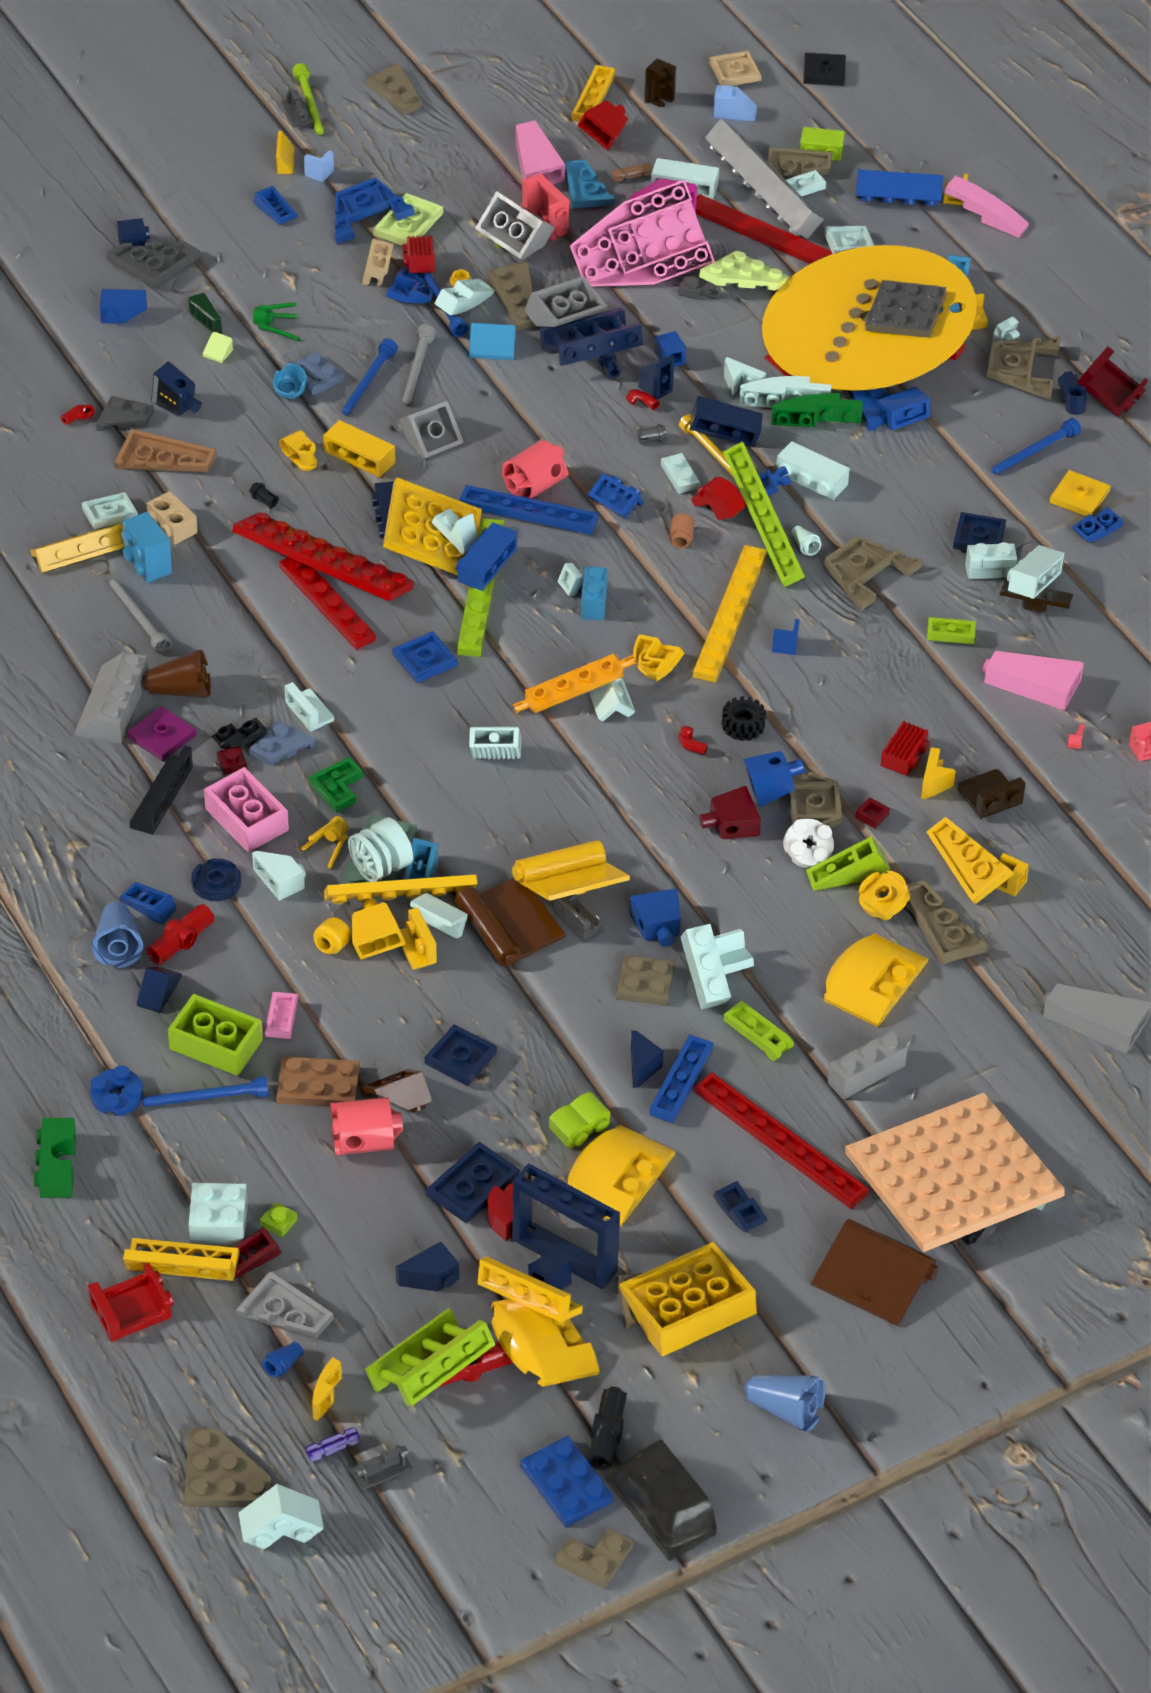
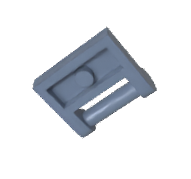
M317 351L296 362H288L298 364L305 369L306 374L310 376H307L306 386L313 395H317L344 380L343 373Z

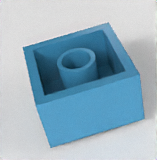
M144 512L122 521L123 532H121V536L125 546L123 555L127 562L133 564L137 575L142 576L149 583L171 574L170 539L148 512Z

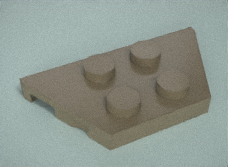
M810 771L808 775L802 773L792 777L795 786L794 791L789 793L792 825L798 819H814L830 828L842 824L840 793L837 780L828 777L824 778Z

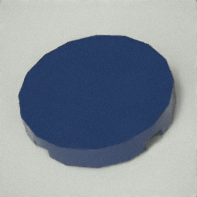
M215 858L209 859L207 863L202 865L200 863L193 870L191 877L192 888L202 899L208 901L226 900L234 896L240 889L241 872L231 861Z

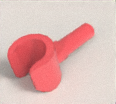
M1081 723L1076 734H1069L1068 748L1081 749L1085 724Z

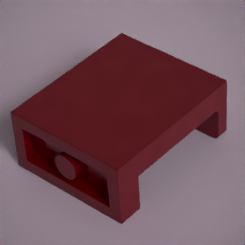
M1107 346L1077 381V384L1084 386L1089 394L1118 417L1123 411L1128 413L1136 403L1133 399L1139 400L1146 392V389L1143 387L1148 380L1145 378L1140 384L1133 380L1109 360L1115 351Z

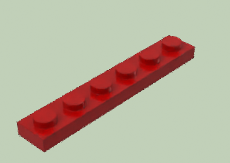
M289 557L279 561V568L355 650L376 641V634L314 568Z

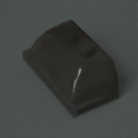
M662 1439L656 1440L639 1450L627 1462L606 1473L605 1480L668 1561L716 1535V1520L710 1499Z

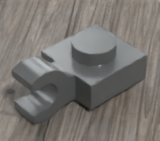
M684 276L678 289V295L693 299H700L701 296L716 299L718 295L716 288L718 285L709 281L706 283L705 279Z

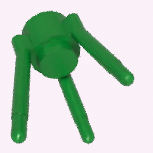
M296 302L259 305V307H255L253 323L258 325V329L268 330L300 341L298 336L269 326V324L273 323L274 318H297V314L274 313L273 309L294 307L297 305Z

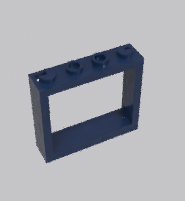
M528 1163L513 1180L512 1240L540 1256H544L552 1251L570 1260L571 1273L603 1290L618 1272L620 1212ZM532 1198L598 1233L597 1257L532 1222ZM605 1216L610 1217L607 1221L603 1220ZM527 1228L534 1229L533 1233L529 1232Z

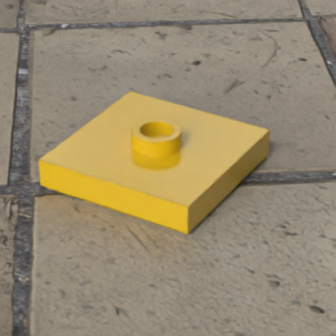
M1069 470L1050 496L1049 503L1083 516L1090 514L1093 517L1110 492L1111 485Z

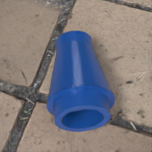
M292 1342L287 1346L267 1353L262 1361L265 1372L272 1378L284 1376L297 1359L303 1355V1349L297 1342Z

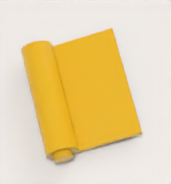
M599 840L515 861L512 867V874L516 881H519V883L549 901L574 894H583L589 890L630 880V875L606 862L605 849Z

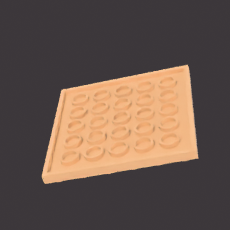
M984 1092L845 1146V1154L922 1252L1064 1196V1187Z

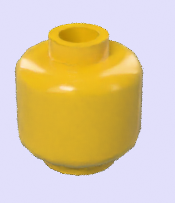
M336 917L327 918L315 929L313 934L316 947L321 952L329 955L337 954L351 938V931L348 925Z

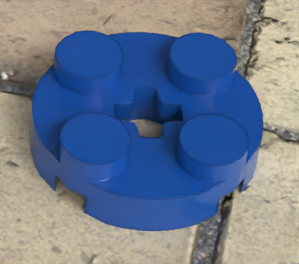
M117 1066L115 1069L104 1071L91 1080V1101L94 1107L101 1113L106 1114V1111L114 1112V1116L126 1115L137 1109L141 1103L140 1100L143 1096L142 1081L138 1075L129 1071V1068L126 1066ZM116 1089L121 1090L119 1095L116 1092L111 1094V1092Z

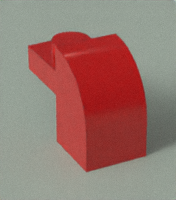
M714 477L706 485L700 487L697 490L698 493L691 498L695 507L710 504L718 520L733 518L747 506L736 486L723 477Z
M513 1183L509 1184L505 1191L496 1185L488 1196L489 1225L505 1241L513 1236Z

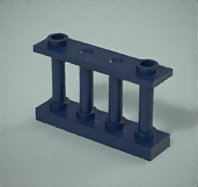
M622 307L586 316L556 327L540 328L542 349L545 352L558 349L561 366L644 345L642 325L637 323L626 326L625 310Z

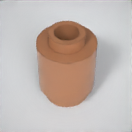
M677 514L672 518L669 538L674 547L686 548L692 542L695 521L691 516Z

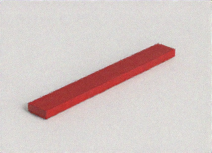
M699 194L696 198V215L806 263L812 264L817 260L832 255V251L706 196Z
M713 1072L694 1086V1093L849 1209L854 1208L869 1195L868 1187Z

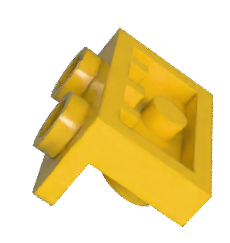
M418 907L408 910V921L405 922L406 928L400 929L406 942V945L401 946L411 968L415 970L437 963L436 941Z

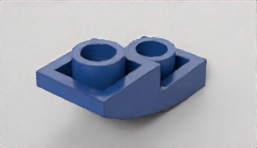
M1106 507L1094 517L1090 514L1074 525L1072 530L1087 543L1094 542L1122 527L1123 519Z

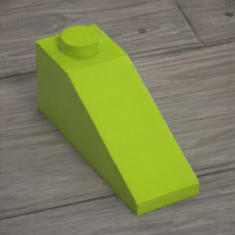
M871 836L812 866L806 872L812 889L816 891L863 882L871 874L876 872L883 874L889 871L890 867L884 851Z

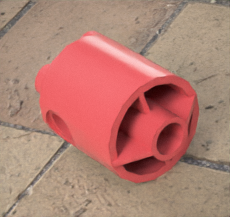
M540 440L507 460L502 466V476L507 489L513 495L533 499L566 478L568 470L563 459L564 452L559 445L554 446L546 440Z
M389 1097L330 1103L331 1118L333 1119L332 1135L333 1139H338L334 1140L336 1156L394 1150V1140L400 1133H403L401 1112H396L390 1107Z

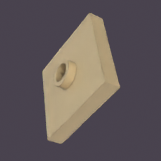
M749 51L709 58V64L722 86H734L761 81V73Z

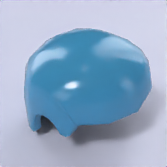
M288 363L282 370H277L272 382L275 393L283 399H294L301 396L307 385L305 369L298 364Z

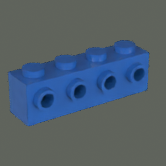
M858 169L856 197L860 198L862 202H872L873 199H881V203L893 204L894 200H899L904 205H915V202H924V206L935 207L937 203H941L943 175Z

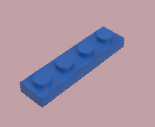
M689 1034L650 1107L649 1115L671 1123L675 1122L713 1050L714 1042Z

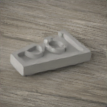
M271 1271L235 1310L239 1317L318 1338L334 1320V1315L331 1311Z

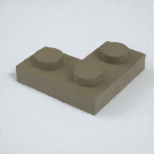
M611 1529L607 1530L595 1549L569 1537L556 1555L555 1564L605 1589L632 1550L633 1541Z

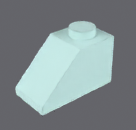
M261 851L252 853L253 870L279 901L305 889V869L300 863L297 864L291 856Z

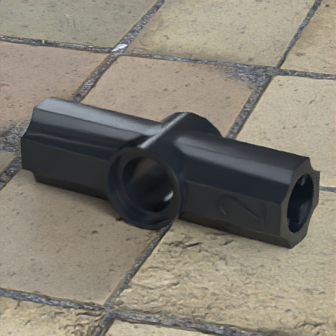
M611 1386L603 1390L599 1412L594 1417L588 1463L595 1469L605 1470L612 1467L617 1442L620 1443L627 1393L618 1387Z

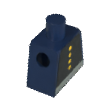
M169 361L154 372L152 403L176 416H181L188 409L193 413L199 411L202 402L194 397L195 383Z

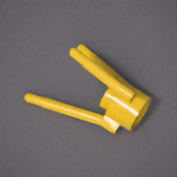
M333 817L328 824L308 838L309 841L301 847V850L305 851L323 836L331 842L339 841L327 866L328 869H332L343 844L349 838L346 834L349 830L348 823L342 817Z

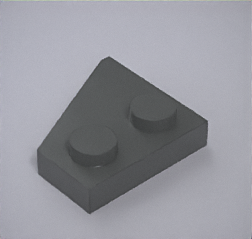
M111 396L96 422V431H104L103 426L117 425V429L145 427L154 413V405Z

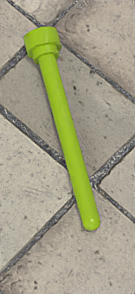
M298 63L293 67L292 73L295 80L301 84L316 134L322 135L324 129L308 82L310 76L309 68L304 63Z

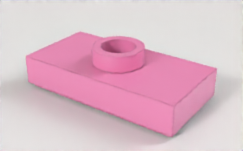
M272 992L265 1037L291 1039L298 1005V994Z

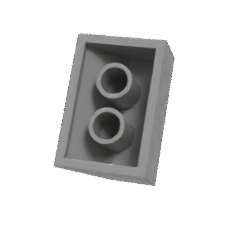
M496 191L475 229L523 260L545 246L555 227L512 198Z
M581 276L532 292L524 311L536 326L556 327L607 310L608 306L585 277Z

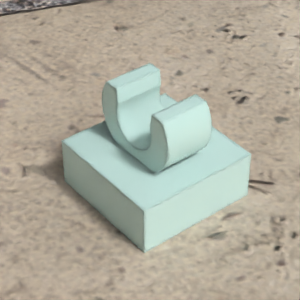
M1011 317L996 325L992 340H1015V338L1020 336L1016 330L1019 322L1014 317Z
M573 563L564 564L557 582L568 596H576L578 590L583 587L584 569H577Z

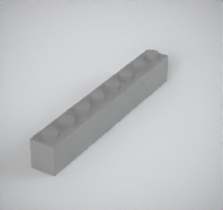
M723 119L716 123L705 137L711 144L709 148L716 154L722 155L720 159L726 165L733 167L731 171L734 174L744 178L742 182L747 187L756 190L754 194L760 200L767 202L765 206L770 211L779 214L777 218L783 224L790 226L788 230L798 237L801 235L808 239L824 219L733 125Z

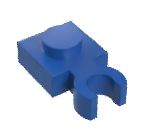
M786 466L778 468L774 474L770 470L759 474L768 496L778 492L777 486H787L792 483L789 475H787L789 472Z

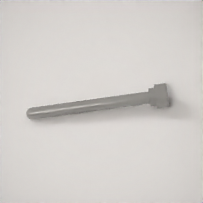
M423 324L418 328L417 339L419 344L402 399L404 405L411 403L427 345L435 337V329L428 324Z
M111 579L109 582L110 587L151 637V646L156 653L163 654L169 651L172 646L170 638L165 633L158 632L118 580Z

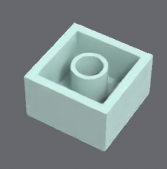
M192 1183L189 1216L191 1244L236 1246L245 1240L248 1206L246 1184Z

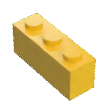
M338 420L323 435L325 453L380 478L395 464L394 445L341 420Z

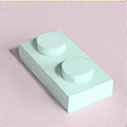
M816 170L786 179L801 196L826 189V181Z
M682 453L661 458V466L678 494L700 488V481Z

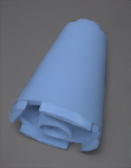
M111 902L103 909L93 938L92 952L102 965L108 966L110 964L116 965V968H124L139 960L143 950V938L127 906L121 902Z
M754 1375L746 1382L744 1393L752 1404L801 1431L809 1432L815 1427L820 1418L815 1416L817 1408L823 1409L825 1383L819 1380L820 1377Z

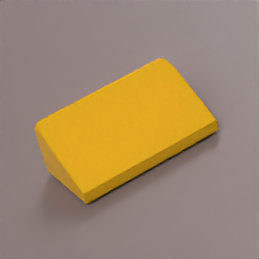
M279 131L277 135L276 171L278 174H293L295 147L283 131Z

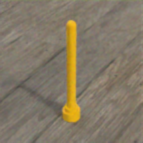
M691 414L683 416L679 421V427L686 434H693L733 476L721 450L705 434L690 430Z

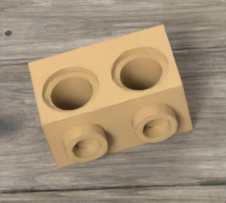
M170 491L147 502V512L174 544L198 533L196 515Z

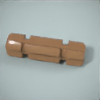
M648 162L641 164L642 166L638 164L624 167L623 170L615 169L612 171V178L614 182H620L624 178L625 180L642 177L643 174L648 176L652 174L653 167Z

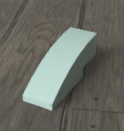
M481 279L457 280L454 288H444L441 290L435 304L449 315H457L481 304L492 296L496 290Z

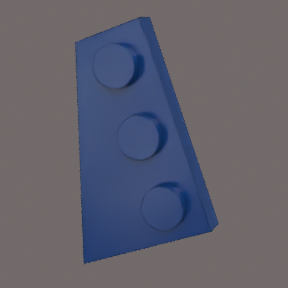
M883 388L847 390L852 400H863L862 418L866 421L868 431L887 423V411L878 405L879 399L890 396Z

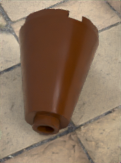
M196 650L147 670L146 676L142 678L144 689L149 690L150 694L209 697L211 695L210 673H207L205 667L208 666L203 650Z

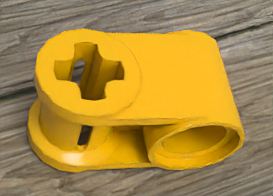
M298 430L279 440L284 455L290 458L300 470L310 471L317 467L318 462L314 456L316 445L302 430Z

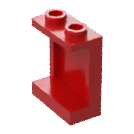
M150 1263L144 1264L143 1274L102 1290L98 1281L88 1285L89 1301L111 1342L172 1318L171 1306L174 1305L172 1295L169 1290L164 1291L161 1275L158 1270L153 1271Z

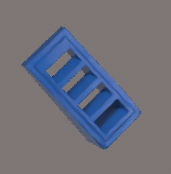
M273 185L255 193L254 204L279 225L297 217V213Z
M134 882L119 897L121 902L160 924H163L176 911L172 895L138 882Z

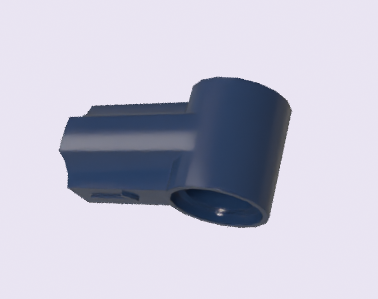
M1069 371L1064 372L1062 376L1058 377V385L1066 401L1065 409L1070 414H1082L1086 408L1087 389L1077 384L1079 380L1077 375Z

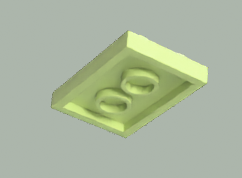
M406 193L402 198L407 205L411 204L413 206L415 215L397 221L393 211L390 210L374 227V236L403 246V244H407L408 236H423L441 217L443 206Z

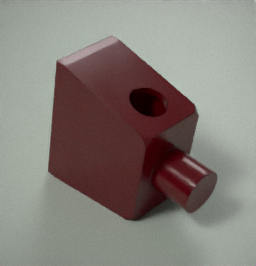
M747 786L713 797L710 801V812L699 815L702 829L715 826L719 837L722 839L760 836L761 817Z

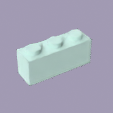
M657 158L651 174V183L660 178L675 181L685 180L687 183L697 185V196L701 194L714 199L719 181V168Z
M791 441L777 456L776 470L786 466L789 472L787 475H789L792 481L832 500L848 486L850 468Z
M1038 545L1023 560H1020L1014 568L1009 570L1007 575V581L1009 582L1008 591L1034 599L1061 574L1064 553Z
M711 924L686 929L680 938L701 1010L726 1004L731 998Z

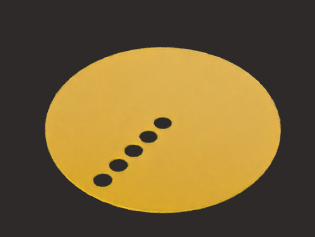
M897 245L859 247L841 251L817 260L790 277L776 291L765 310L762 336L765 347L774 362L791 376L810 377L809 383L831 385V389L856 391L884 388L912 380L931 371L945 362L962 346L975 323L977 314L976 295L966 275L953 263L939 255L922 249ZM868 279H875L878 286L873 290H867L864 283ZM882 280L946 287L947 295L942 305L943 311L937 318L930 338L866 331V321H863L861 317L851 318L849 310L860 308L862 315L870 312ZM859 294H868L870 301L866 304H859L856 299ZM955 303L965 305V309L958 313L951 312L949 307ZM845 322H852L854 330L850 333H844L841 330V325ZM842 336L846 338L847 344L844 347L838 348L834 346L833 340L836 337ZM836 351L839 359L835 362H828L825 358L826 353Z

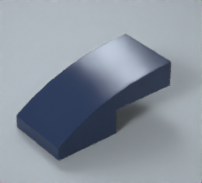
M738 1181L715 1191L713 1196L733 1223L744 1233L767 1222V1217L755 1199H749Z

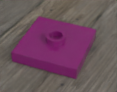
M161 706L127 732V736L137 745L163 761L195 737L196 729Z

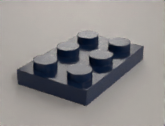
M479 1141L426 1189V1196L467 1224L488 1205L490 1191L496 1185L501 1190H504L519 1175L520 1169Z

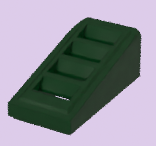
M203 292L190 296L188 298L190 314L212 333L222 334L221 318L206 294Z

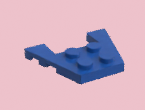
M376 177L335 193L336 233L334 236L336 243L340 244L355 238L350 223L361 221L363 218L379 214L391 208L397 221L415 215L414 208L411 204L407 205L399 195H394L391 189Z

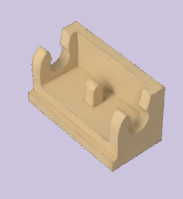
M372 239L362 280L363 285L368 286L371 277L378 279V287L382 284L384 275H387L394 244Z

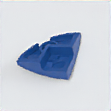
M402 267L397 273L395 282L388 289L386 297L407 303H428L432 299L433 291L430 286L426 290L424 279L420 275L409 273L408 268Z

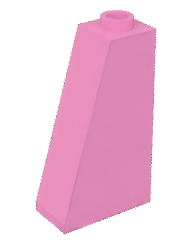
M534 120L516 125V147L522 179L524 180L541 173L552 184L564 182L565 163L537 122Z
M995 651L991 659H986L982 672L985 673L984 683L1065 710L1082 680L1084 663Z

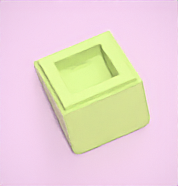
M213 332L205 347L203 357L223 363L233 351L232 338Z

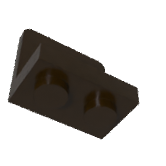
M994 769L959 782L958 790L977 816L982 819L1023 804L1026 783L1021 777L1008 781L999 769Z

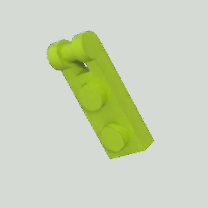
M742 1000L724 1014V1022L763 1050L772 1061L779 1059L783 1051H789L794 1047V1042L790 1036ZM774 1039L778 1043L774 1044L771 1041Z

